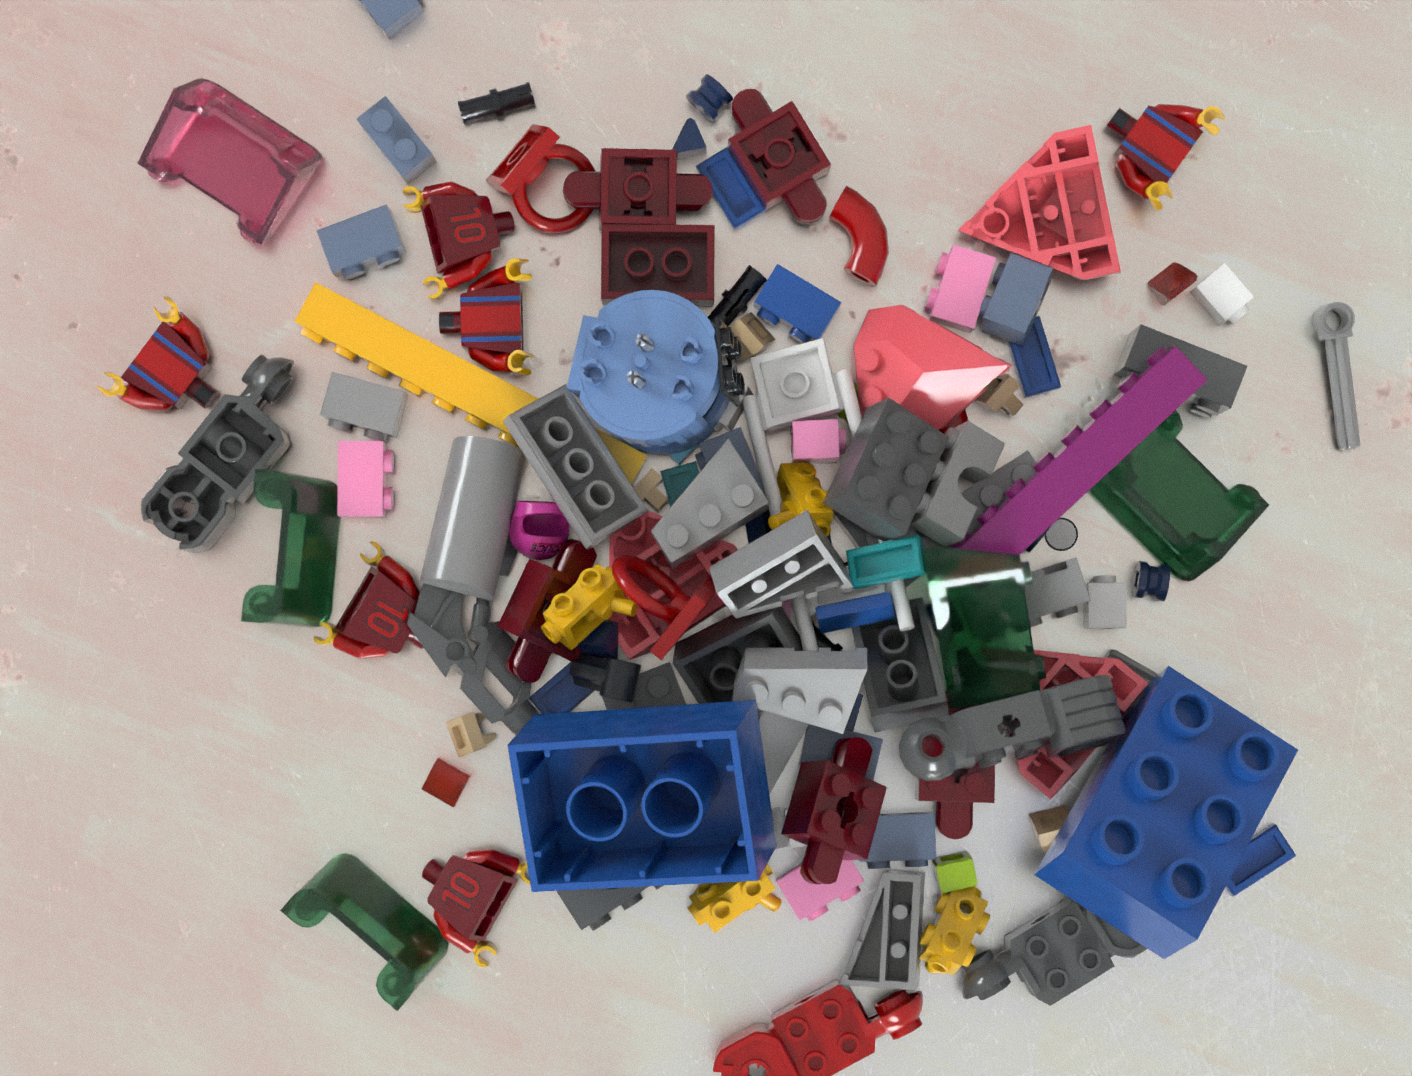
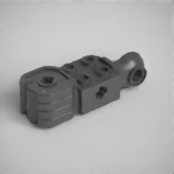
M263 354L257 357L242 377V382L247 387L241 395L225 394L178 452L183 458L178 465L166 468L142 498L141 513L143 521L155 525L165 536L180 541V550L194 553L211 549L235 519V499L245 503L290 446L286 432L271 421L269 416L261 411L266 402L271 405L275 403L287 390L293 379L289 373L294 365V360L283 357L268 359ZM187 502L195 504L193 514L185 518L183 514L187 513V511L183 510L184 505Z
M1098 675L1057 685L1049 689L1037 690L966 708L942 718H922L911 723L903 732L899 743V753L905 768L912 775L926 781H934L951 775L954 770L973 768L977 762L979 768L999 764L1002 762L1001 759L1012 753H1015L1016 759L1037 754L1039 753L1038 749L1045 747L1047 757L1054 758L1093 749L1118 741V736L1124 735L1126 730L1123 720H1121L1122 716L1119 706L1116 705L1117 699L1114 690H1112L1113 685L1110 676ZM1000 726H1002V727H1003V729H1002L1003 732H1004L1005 729H1007V730L1009 731V733H1010V736H1009V737H1006V736H1005V735H1006V732H1004L1003 734H1001V733L999 732L998 728H999ZM929 738L937 740L942 747L941 755L937 757L926 755L922 750V741Z
M1068 897L1005 936V950L994 956L992 951L988 949L974 956L968 967L962 965L961 967L965 972L962 982V995L964 999L978 996L980 1000H985L1006 988L1011 982L1008 976L1016 972L1020 981L1024 982L1031 995L1051 1006L1115 967L1111 957L1117 955L1125 958H1134L1147 950V948Z

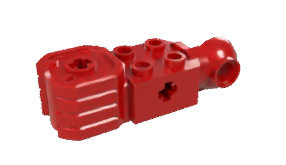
M836 979L771 1014L772 1023L768 1025L755 1023L721 1041L716 1051L713 1072H721V1076H751L749 1074V1066L757 1064V1068L760 1065L765 1068L761 1076H832L875 1052L876 1039L887 1033L890 1034L893 1040L899 1039L919 1028L923 1024L919 1017L923 1007L922 991L908 994L906 990L902 989L877 1002L874 1005L876 1012L868 1016L849 985H839L840 980Z

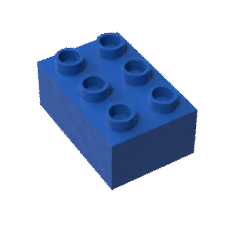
M1170 666L1166 667L1148 683L1124 715L1122 720L1126 733L1118 736V741L1107 745L1034 874L1163 959L1198 940L1298 752L1297 748Z
M756 700L534 715L507 745L532 892L758 881L777 846Z

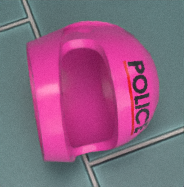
M517 501L510 520L509 536L516 550L523 556L534 560L551 559L558 554L561 545L568 539L569 523L555 502Z

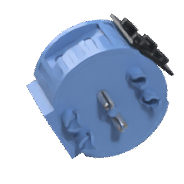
M642 290L629 293L611 301L600 309L598 318L583 315L567 389L580 399L585 410L599 425L632 448L650 454H672L695 447L712 435L713 428L724 414L729 401L736 407H740L739 395L745 394L743 375L741 372H737L736 359L742 357L739 336H734L731 327H727L719 317H715L714 325L696 305L684 297L660 290Z

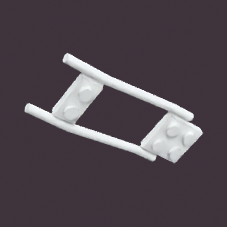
M823 338L751 358L759 394L745 396L742 402L765 496L769 501L771 516L780 513L782 498L765 431H773L791 426L792 421L814 420L845 410L853 439L862 420L851 370L844 369L835 374L832 373ZM904 580L856 590L852 587L841 590V587L837 586L817 592L818 596L806 599L805 595L793 598L792 604L803 651H819L811 615L817 616L815 610L817 606L890 592L900 631L915 628Z

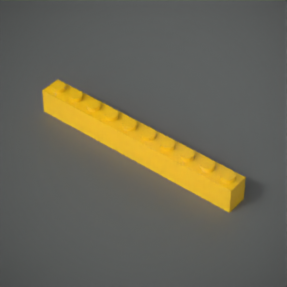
M316 282L294 321L303 328L300 334L318 344L321 343L322 339L335 344L336 346L333 351L352 362L355 356L369 362L366 367L369 371L385 379L388 373L402 379L399 386L419 396L421 390L434 396L432 401L434 405L452 413L454 407L467 413L465 421L482 430H485L487 424L500 431L498 438L515 447H518V444L503 421L511 413L539 399ZM595 428L633 487L648 459L647 455Z

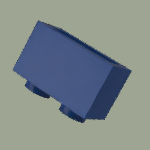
M779 264L776 265L754 301V307L759 310L756 314L759 318L773 326H776L779 322L791 329L788 334L802 344L821 339L841 306L839 300Z

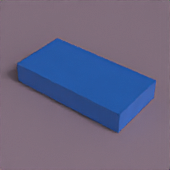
M728 147L696 165L698 173L708 177L711 182L712 195L734 231L766 212L764 205Z
M1037 316L1024 347L1007 341L1024 399L1061 388L1040 316Z
M890 592L830 603L815 608L821 634L895 619Z
M572 662L568 663L530 696V701L542 714L570 713L595 691L574 684V680L569 674Z
M1271 824L1251 838L1226 885L1231 896L1234 897L1296 856L1276 824Z

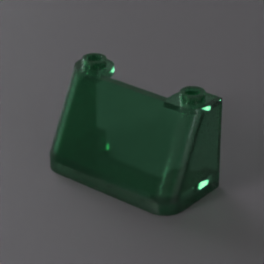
M1175 410L1089 491L1162 564L1170 565V572L1183 581H1192L1219 562L1266 510L1269 504L1252 486L1236 484L1227 489L1176 438L1183 429V423L1179 413Z
M255 468L254 495L257 501L268 508L282 509L275 586L256 585L249 589L243 600L241 621L310 628L320 627L319 624L321 622H327L331 618L333 611L341 517L337 516L338 486L334 482L322 478Z
M940 546L923 549L950 709L986 704L1037 690L1041 691L1039 679H1046L1043 656L1035 657L1025 595V585L1032 584L1029 561L1021 562L1020 555Z
M343 853L334 856L280 910L295 924L307 928L318 925L331 913L383 957L388 963L379 973L376 987L382 999L396 1011L409 1000L447 954L449 942L442 937L436 924L358 857L352 854Z

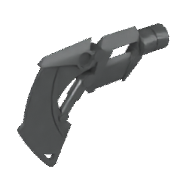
M509 535L499 576H508L518 552L512 544ZM423 583L415 613L412 614L410 612L408 614V627L445 678L451 665L455 667L456 672L462 676L460 689L491 724L502 721L512 733L517 735L534 715L540 714L528 701L531 683L514 677L506 668L505 664L515 642L505 630L497 627L499 621L488 623L490 613L489 600L477 597L476 604L473 607L471 629L468 632L469 640L477 645L474 651H472L464 635L461 623V601L463 594ZM485 666L513 696L512 704L506 710L482 684Z

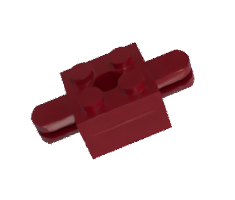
M756 89L740 91L732 101V116L742 131L728 139L730 152L766 210L784 200L795 219L800 223L812 224L818 222L826 211L827 200L817 185L816 180L830 172V161L793 101L773 112L764 96Z
M601 148L600 172L574 171L567 176L563 186V196L569 206L573 208L599 209V230H602V224L676 225V210L700 211L706 208L713 192L712 184L708 177L702 174L677 173V150Z
M567 539L561 545L552 567L529 558L497 626L518 636L505 664L508 672L524 682H536L540 679L551 653L571 662L576 660L582 653L577 647L570 650L560 641L557 644L553 643L543 633L541 626L546 622L543 616V609L546 603L550 601L544 611L548 609L552 599L557 594L567 592L576 583L582 571L592 568L597 558L593 547L586 550L581 541Z
M952 688L945 691L949 715L975 706V699L967 690ZM929 738L922 741V750L926 755L930 757L941 755L942 747L937 740ZM977 762L973 768L954 770L951 775L941 780L926 781L916 777L915 799L918 801H936V827L941 834L954 840L967 836L973 826V802L994 803L995 765L979 768Z
M852 737L837 740L831 762L828 760L801 762L781 835L807 845L800 874L810 884L835 883L842 860L868 859L887 787L865 777L873 750L870 744L863 738ZM842 810H844V816L841 820Z

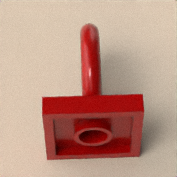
M532 124L485 181L494 189L512 195L514 205L520 216L535 229L547 233L570 231L581 225L590 216L594 208H577L565 217L548 218L539 214L531 206L527 197L526 186L540 176L549 163L548 159L566 160L572 163L579 171H596L589 159L579 150L565 144H555L560 136L550 127Z
M624 555L615 559L612 564V575L623 593L644 611L670 625L650 650L652 654L662 661L716 594L712 576L710 575L692 598H690L667 574L641 558ZM628 571L647 578L659 587L671 600L669 606L654 599L642 590L631 578Z

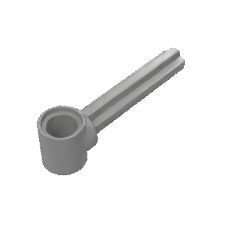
M1334 302L1319 307L1313 315L1312 324L1314 330L1318 333L1319 341L1325 340L1339 449H1351L1360 446L1347 337L1353 336L1352 328L1355 323V314L1346 303ZM1330 310L1336 311L1340 316L1341 323L1337 330L1331 329L1326 322V316Z

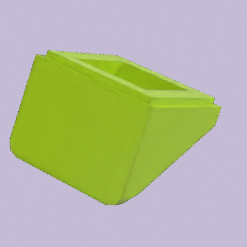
M957 852L939 856L932 860L939 888L942 892L946 893L977 885L978 881L973 858L969 852Z

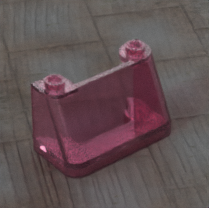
M199 78L173 89L137 164L148 170V175L159 182H168V180L173 181L179 178L184 179L237 214L239 218L236 225L240 230V235L252 243L262 245L269 241L316 171L323 157L314 146L221 85L208 79Z

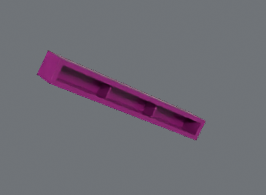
M1162 345L1155 350L1146 360L1149 366L1139 376L1133 372L1125 378L1117 387L1121 393L1111 402L1105 398L1089 413L1093 418L1082 429L1078 425L1073 427L1061 439V442L1064 444L1061 449L1054 455L1049 451L1032 466L1036 472L1026 481L1022 478L1015 481L1005 491L1004 494L1008 498L1000 506L996 507L994 504H991L977 517L976 520L980 524L970 534L966 532L963 540L949 546L952 550L948 553V559L979 591L984 589L1208 380L1175 345H1171L1168 349Z

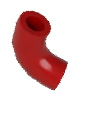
M846 186L829 216L830 219L843 226L851 238L852 250L844 270L858 280L871 286H876L882 276L889 255L887 228L876 207L856 190Z

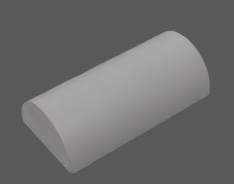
M566 384L511 413L504 419L503 423L586 550L613 536L648 511L572 393L567 389Z
M460 436L453 440L420 583L489 601L494 600L509 535L510 520L515 508L526 457L520 449L502 441L479 436Z

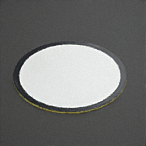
M1059 518L1045 534L1047 544L1057 551H1065L1072 548L1078 538L1077 527L1067 518Z

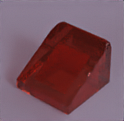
M1174 262L1152 278L1147 285L1160 303L1166 305L1197 281L1196 278L1198 276L1183 265Z
M440 756L435 761L421 789L454 808L470 781L472 774Z

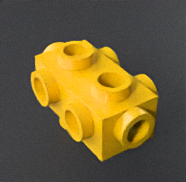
M808 462L780 464L776 478L782 502L780 503V513L770 516L768 519V524L772 530L808 510L827 537L830 534V524L833 521L834 512L832 508L823 503L827 491L821 488L820 480L815 477L817 470L812 464Z
M597 564L593 568L582 571L576 583L567 592L557 594L552 599L548 609L543 612L546 622L541 626V629L553 643L557 644L560 641L570 650H573L604 620L609 619L613 612L634 616L638 605L631 600L625 599L623 591L619 588L612 575V568L606 567L604 569Z
M767 864L758 881L700 884L695 893L689 896L692 904L687 909L699 926L706 922L712 931L716 933L746 910L755 908L757 904L764 906L772 912H776L780 908L782 901L777 896L771 894L776 888L768 878L773 871Z
M968 887L948 893L941 892L933 908V911L938 913L934 924H927L919 941V944L924 946L919 959L926 962L925 968L928 972L932 974L949 973L954 975L962 965L968 967L977 950V947L971 944L975 933L980 935L983 933L990 919V914L985 912L988 901L981 898L982 893L976 887ZM960 909H962V910H964V911H966V912H968V913H970V914H965V913H963Z

